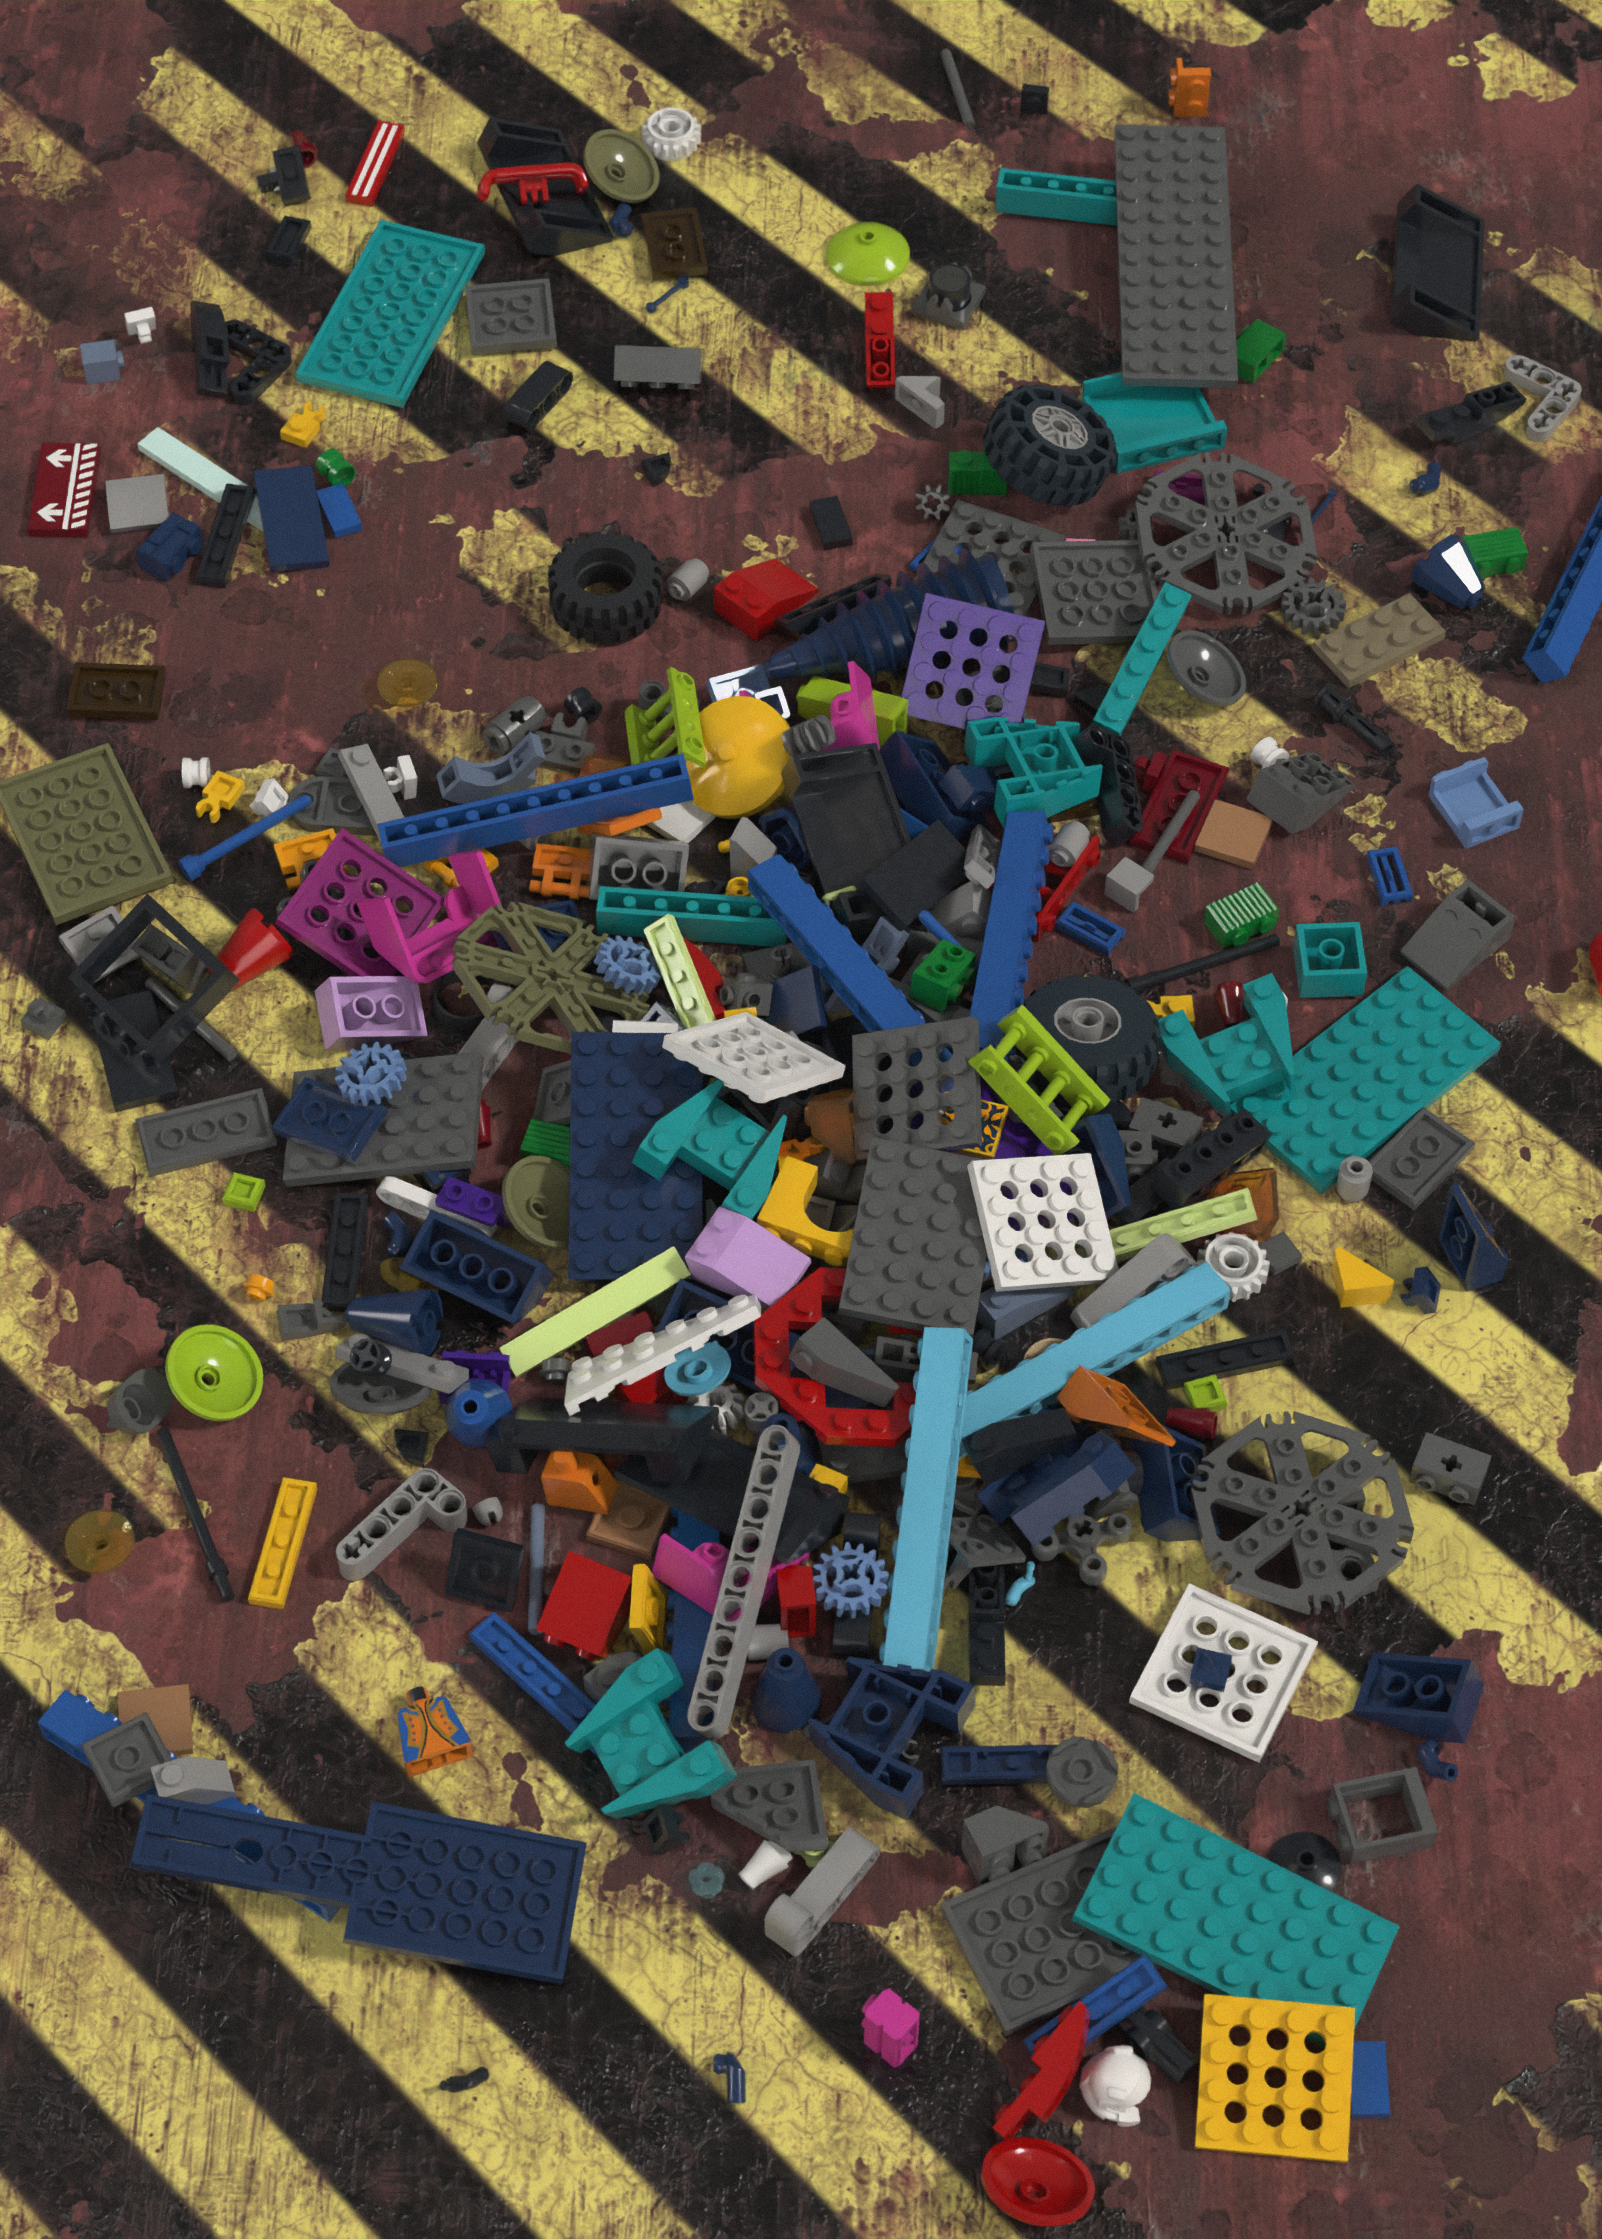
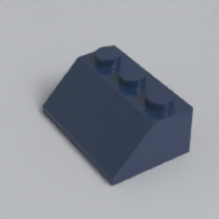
M1165 1426L1163 1427L1176 1440L1173 1447L1136 1439L1130 1441L1131 1449L1139 1455L1144 1471L1143 1486L1138 1495L1142 1516L1141 1524L1144 1533L1165 1542L1201 1540L1190 1491L1193 1479L1200 1482L1207 1481L1206 1478L1197 1475V1469L1201 1465V1460L1207 1456L1206 1445ZM1212 1503L1210 1510L1216 1534L1219 1537L1220 1531L1215 1503Z

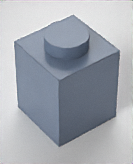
M114 339L80 344L87 385L121 380L120 368L125 367L122 350L116 351Z

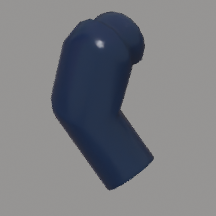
M625 203L619 205L609 221L616 235L623 238L630 236L634 228L633 223L629 225L627 222L632 209Z
M1436 462L1429 463L1426 467V474L1410 481V491L1415 495L1436 491L1440 484V464Z
M391 1213L383 1222L393 1234L392 1242L387 1245V1252L392 1257L398 1259L403 1256L404 1252L407 1253L413 1241V1233L396 1213Z
M1426 1739L1423 1744H1419L1416 1755L1428 1776L1450 1782L1457 1778V1766L1438 1759L1437 1756L1441 1753V1747H1436L1438 1745L1437 1741Z
M731 2052L715 2054L713 2056L714 2072L717 2074H727V2103H746V2073L736 2055Z

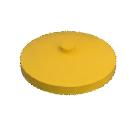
M733 696L710 704L699 713L706 765L702 768L689 760L686 761L694 799L691 801L702 810L720 818L737 819L751 816L768 807L785 788L781 772L788 762L790 755L783 746L784 742L781 735L790 727L777 710L753 697Z

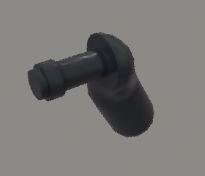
M482 2066L464 2076H451L446 2081H441L439 2087L441 2090H448L449 2092L472 2089L488 2080L490 2073L486 2067Z

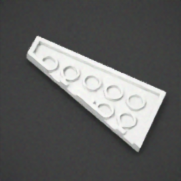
M756 1293L748 1297L745 1294L736 1296L728 1302V1305L718 1309L715 1307L706 1308L696 1315L697 1317L685 1322L683 1319L673 1321L665 1327V1330L655 1334L652 1332L643 1333L637 1336L634 1342L621 1346V1344L610 1346L603 1351L602 1355L592 1359L587 1356L572 1363V1367H569L571 1371L568 1372L564 1405L569 1416L581 1411L578 1404L590 1398H595L598 1402L608 1397V1393L620 1382L624 1386L631 1385L677 1361L674 1356L676 1353L686 1348L694 1352L704 1347V1343L710 1339L711 1335L716 1333L718 1336H725L760 1318L761 1304Z

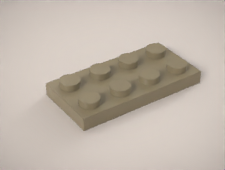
M1409 593L1314 641L1312 650L1344 685L1350 688L1444 640L1446 631Z

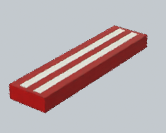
M383 121L377 122L345 194L346 202L373 207L405 134L404 125Z

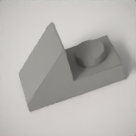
M899 376L896 378L895 399L935 429L944 424L945 403L939 398L940 377Z

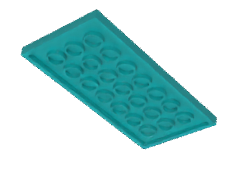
M380 220L295 373L296 381L403 408L465 291V286H468L485 254L484 244Z
M1406 966L1293 1055L1296 1093L1291 1094L1283 1080L1236 1100L1231 1104V1114L1234 1116L1245 1108L1272 1134L1265 1147L1318 1193L1322 1194L1337 1182L1340 1164L1344 1159L1352 1156L1366 1159L1397 1134L1423 1107L1428 1109L1500 1050L1501 1043L1410 967Z
M1133 1793L1072 1918V1921L1141 1956L1145 1954L1151 1961L1218 1995L1355 2008L1354 2029L1400 1927ZM1310 2033L1305 2037L1306 2040L1325 2049V2041L1321 2035Z

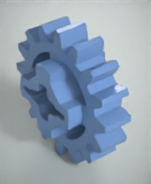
M619 935L616 936L615 940L608 937L605 943L602 942L595 954L594 963L599 965L596 970L597 973H604L605 977L603 980L605 982L611 981L615 989H618L620 986L623 987L627 994L631 990H634L638 995H641L643 990L650 993L653 987H657L662 977L657 962L652 956V950L645 948L642 941L638 944L633 943L632 937H628L627 941H623Z
M375 1042L372 1048H368L364 1043L362 1044L361 1051L357 1052L355 1049H351L350 1053L352 1056L350 1058L342 1057L340 1059L343 1066L336 1067L335 1070L338 1076L335 1077L342 1096L344 1098L349 1097L353 1104L360 1099L363 1106H367L370 1100L380 1104L381 1097L393 1098L391 1091H400L402 1089L400 1082L407 1080L405 1074L407 1067L404 1059L401 1057L398 1049L392 1050L390 1044L381 1048L379 1042Z
M845 1542L844 1550L839 1551L835 1545L831 1546V1556L822 1553L820 1555V1564H814L813 1583L814 1589H816L815 1598L817 1601L825 1599L824 1609L826 1611L833 1606L836 1607L838 1617H841L844 1610L849 1611L851 1618H855L856 1610L860 1609L865 1615H868L870 1604L879 1607L881 1604L880 1596H886L887 1594L886 1584L888 1583L889 1574L884 1571L885 1561H875L876 1551L874 1549L867 1554L864 1553V1544H859L856 1550H852L849 1542ZM869 1572L874 1580L873 1585L870 1584V1579L867 1578ZM828 1575L831 1576V1582H833L831 1588L827 1583Z

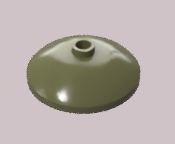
M605 129L593 134L585 144L583 161L586 171L593 183L606 195L622 202L638 203L648 199L657 189L659 184L657 163L648 148L637 138L620 130Z
M545 1156L523 1158L508 1170L502 1186L503 1203L510 1221L526 1239L543 1248L564 1249L569 1247L570 1170L562 1163Z

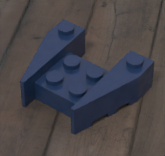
M1049 1404L1046 1408L1041 1409L1037 1413L1056 1410L1058 1408ZM1072 1422L1078 1434L1077 1438L988 1486L984 1482L975 1495L991 1516L996 1519L998 1524H1001L1010 1516L1031 1545L1035 1546L1055 1532L1053 1527L1070 1514L1075 1519L1085 1512L1083 1505L1097 1496L1102 1501L1137 1470L1115 1440L1099 1431L1094 1436L1085 1439Z
M848 1657L846 1660L848 1681L854 1684L828 1726L813 1718L809 1719L810 1741L876 1806L907 1820L924 1792L923 1772L899 1761V1757L924 1717L959 1734L976 1706L975 1686L942 1670L930 1669V1672L913 1670L909 1665L898 1664L897 1667L875 1664V1660Z

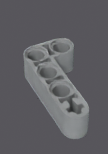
M497 981L490 988L487 997L493 1003L503 1002L515 989ZM495 1016L490 1017L488 1021L484 1017L458 1053L481 1052L484 1058L482 1090L518 1042V1040L514 1039L518 1032L517 1030L513 1035L508 1036L506 1034L509 1029L507 1024L499 1023L497 1026L492 1025Z
M1168 1233L1161 1234L1080 1303L1071 1313L1070 1319L1078 1329L1084 1327L1087 1329L1098 1323L1105 1314L1109 1312L1115 1313L1123 1309L1132 1299L1148 1295L1162 1282H1171L1180 1277L1187 1268L1191 1266L1198 1267L1199 1265L1177 1239Z
M419 1469L340 1541L336 1548L340 1574L343 1578L350 1581H357L366 1577L427 1518L447 1532H455L457 1528L463 1529L468 1521L465 1496L433 1469ZM424 1488H433L430 1492H421ZM449 1508H457V1509H458L457 1511H455V1512H453V1513H446V1512H445V1511H446L447 1509H449ZM402 1510L409 1511L405 1515H396L397 1512ZM377 1533L385 1534L381 1538H371V1536Z
M849 1827L792 1896L789 1897L784 1893L774 1901L765 1916V1935L794 1957L800 1955L876 1862L881 1848L854 1828Z

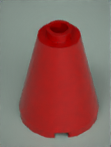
M255 908L247 911L216 955L240 979L231 991L284 963L295 955L292 952L291 946L272 924L269 925L267 922H261L264 916ZM209 968L206 969L210 976L213 972Z

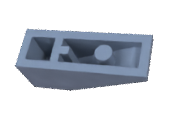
M994 1286L980 1294L976 1319L983 1328L991 1333V1337L997 1340L1076 1294V1289L1073 1286L996 1292Z

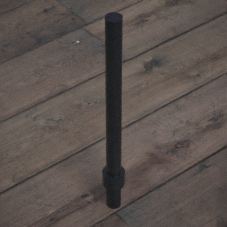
M1272 934L1143 977L1136 975L1126 978L1121 985L1127 988L1130 986L1138 994H1142L1144 989L1279 946L1280 940L1277 934Z
M168 1427L160 1428L157 1430L156 1435L207 1562L205 1570L209 1580L215 1583L221 1601L229 1602L234 1599L235 1595L227 1577L229 1575L228 1567L225 1560L219 1557Z

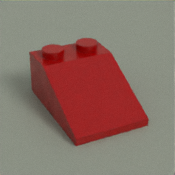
M775 558L736 570L714 587V611L758 642L778 626L775 623V617L803 606L818 594V588Z

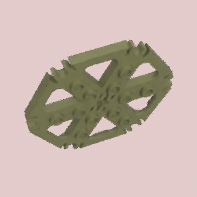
M510 902L507 910H504L501 904H496L495 909L492 905L456 938L453 945L452 953L455 954L452 960L453 970L487 1021L490 1017L495 1016L492 1022L493 1026H497L499 1023L507 1024L509 1026L506 1033L508 1036L513 1035L517 1030L518 1032L514 1038L516 1040L571 1054V1039L566 1040L563 1037L548 1033H537L530 1027V1023L549 1005L571 1038L572 1032H608L589 1005L606 1011L617 1012L627 1021H641L650 1008V1005L646 1004L649 998V994L643 990L642 994L638 995L634 990H631L627 994L623 987L620 986L618 989H615L611 981L605 982L603 977L583 972L594 962L595 954L602 942L605 943L608 938L606 933L600 937L595 936L592 933L595 927L593 924H589L586 929H583L587 922L585 920L520 902L517 905L514 902ZM534 925L565 933L569 939L553 953ZM494 930L502 934L514 953L479 944L476 941L487 931ZM475 976L492 978L518 987L503 1002L493 1003L488 999Z

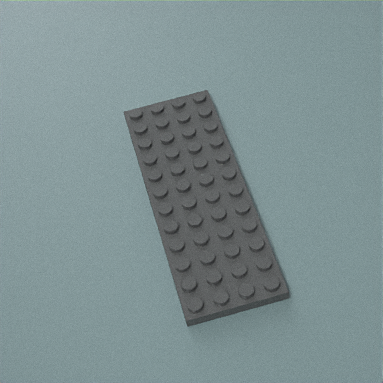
M1115 125L1114 154L1122 386L1237 388L1238 366L1225 127Z

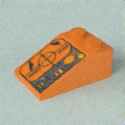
M1081 1365L1078 1366L1056 1397L1066 1408L1065 1411L1072 1421L1078 1424L1082 1421L1087 1422L1096 1431L1112 1429V1433L1118 1436L1173 1447L1176 1443V1440L1125 1384Z

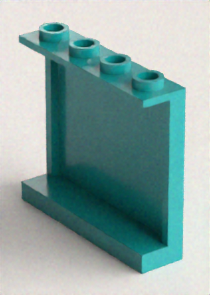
M1122 372L1083 381L1081 401L1093 407L1094 411L1104 418L1107 427L1113 432L1117 451L1116 462L1113 466L1116 474L1225 448L1227 426L1224 420H1215L1199 387L1122 386Z

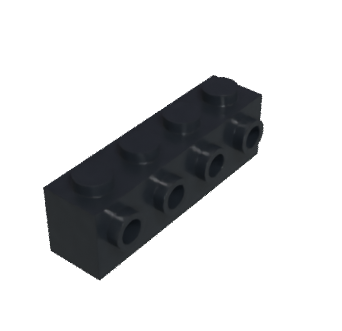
M1245 1108L1234 1116L1229 1113L1218 1123L1217 1128L1213 1131L1210 1128L1206 1129L1197 1138L1196 1143L1193 1145L1190 1143L1185 1144L1172 1160L1165 1158L1154 1170L1156 1176L1150 1188L1173 1210L1189 1206L1260 1155L1272 1134Z

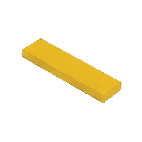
M283 1477L248 1596L249 1604L284 1609L317 1493L316 1482Z

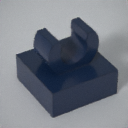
M1428 1267L1415 1268L1414 1278L1403 1280V1285L1411 1292L1409 1294H1401L1400 1299L1406 1306L1417 1305L1423 1314L1436 1313L1441 1284Z

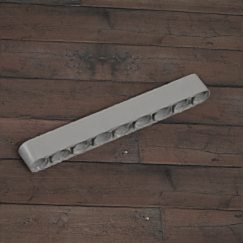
M780 1425L767 1427L759 1439L688 1709L687 1719L690 1726L709 1739H717L723 1736L730 1724L800 1453L798 1440L785 1427ZM786 1439L784 1447L774 1451L776 1443L779 1440ZM777 1472L775 1481L765 1485L767 1477ZM768 1506L766 1515L756 1519L758 1511L762 1507ZM759 1540L758 1548L754 1552L748 1553L749 1545L753 1541ZM750 1574L749 1582L745 1586L739 1587L740 1579L744 1575ZM741 1608L740 1617L736 1621L730 1622L731 1613ZM732 1643L730 1653L721 1657L722 1648L726 1644ZM723 1677L722 1686L718 1690L712 1691L713 1682ZM714 1712L713 1721L709 1725L703 1726L704 1717L708 1713Z

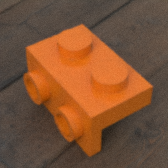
M1176 58L1175 68L1170 69V85H1173V89L1168 90V105L1173 106L1174 117H1207L1211 80L1210 68H1183L1182 58Z

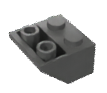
M996 1805L963 1819L961 1850L979 1885L982 1886L1046 1858L1049 1827L1044 1821Z

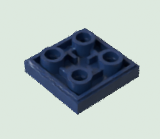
M810 965L770 982V984H773L769 1016H767L768 1024L783 1032L793 1030L799 1039L828 1027L818 967Z

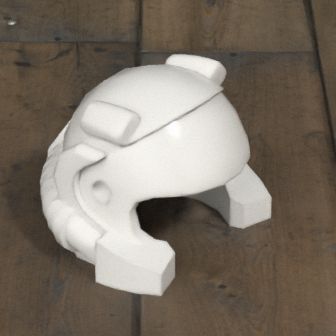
M1132 2046L1107 2047L1103 2052L1093 2056L1082 2067L1079 2087L1088 2107L1099 2118L1118 2122L1117 2126H1133L1140 2123L1139 2110L1134 2105L1146 2098L1151 2085V2076L1147 2067L1148 2063L1133 2053Z

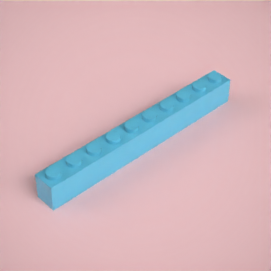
M1208 1262L1198 1267L1191 1266L1187 1268L1180 1277L1173 1281L1162 1282L1148 1295L1132 1299L1123 1309L1115 1313L1109 1312L1105 1314L1098 1323L1087 1329L1085 1327L1078 1329L1064 1342L1048 1346L1039 1356L1031 1360L1025 1359L1021 1361L1014 1370L1005 1375L999 1374L994 1376L985 1386L976 1391H968L961 1439L991 1423L1036 1414L1049 1404L1052 1406L1059 1404L1060 1402L1056 1397L1079 1365L1107 1377L1227 1309L1231 1289ZM962 1440L959 1459L968 1455Z
M924 1327L923 1338H920L918 1341L917 1353L920 1359L919 1371L915 1372L913 1378L916 1399L915 1405L912 1404L909 1411L912 1432L911 1438H907L905 1444V1455L908 1459L907 1472L904 1471L901 1476V1490L904 1492L903 1504L899 1505L897 1510V1524L900 1526L899 1537L894 1540L892 1548L893 1559L896 1560L894 1573L890 1574L888 1581L891 1602L890 1608H886L884 1614V1626L887 1629L886 1642H883L880 1647V1662L887 1666L909 1665L913 1670L930 1672V1669H934L973 1338L964 1328Z

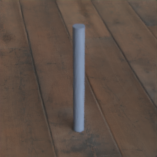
M533 1504L531 1506L528 1632L534 1635L542 1633L536 1630V1627L543 1613L545 1506L543 1504Z

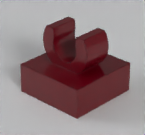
M1156 751L1152 761L1144 756L1139 755L1134 763L1136 779L1144 780L1141 792L1151 795L1157 785L1161 772L1165 768L1168 755Z

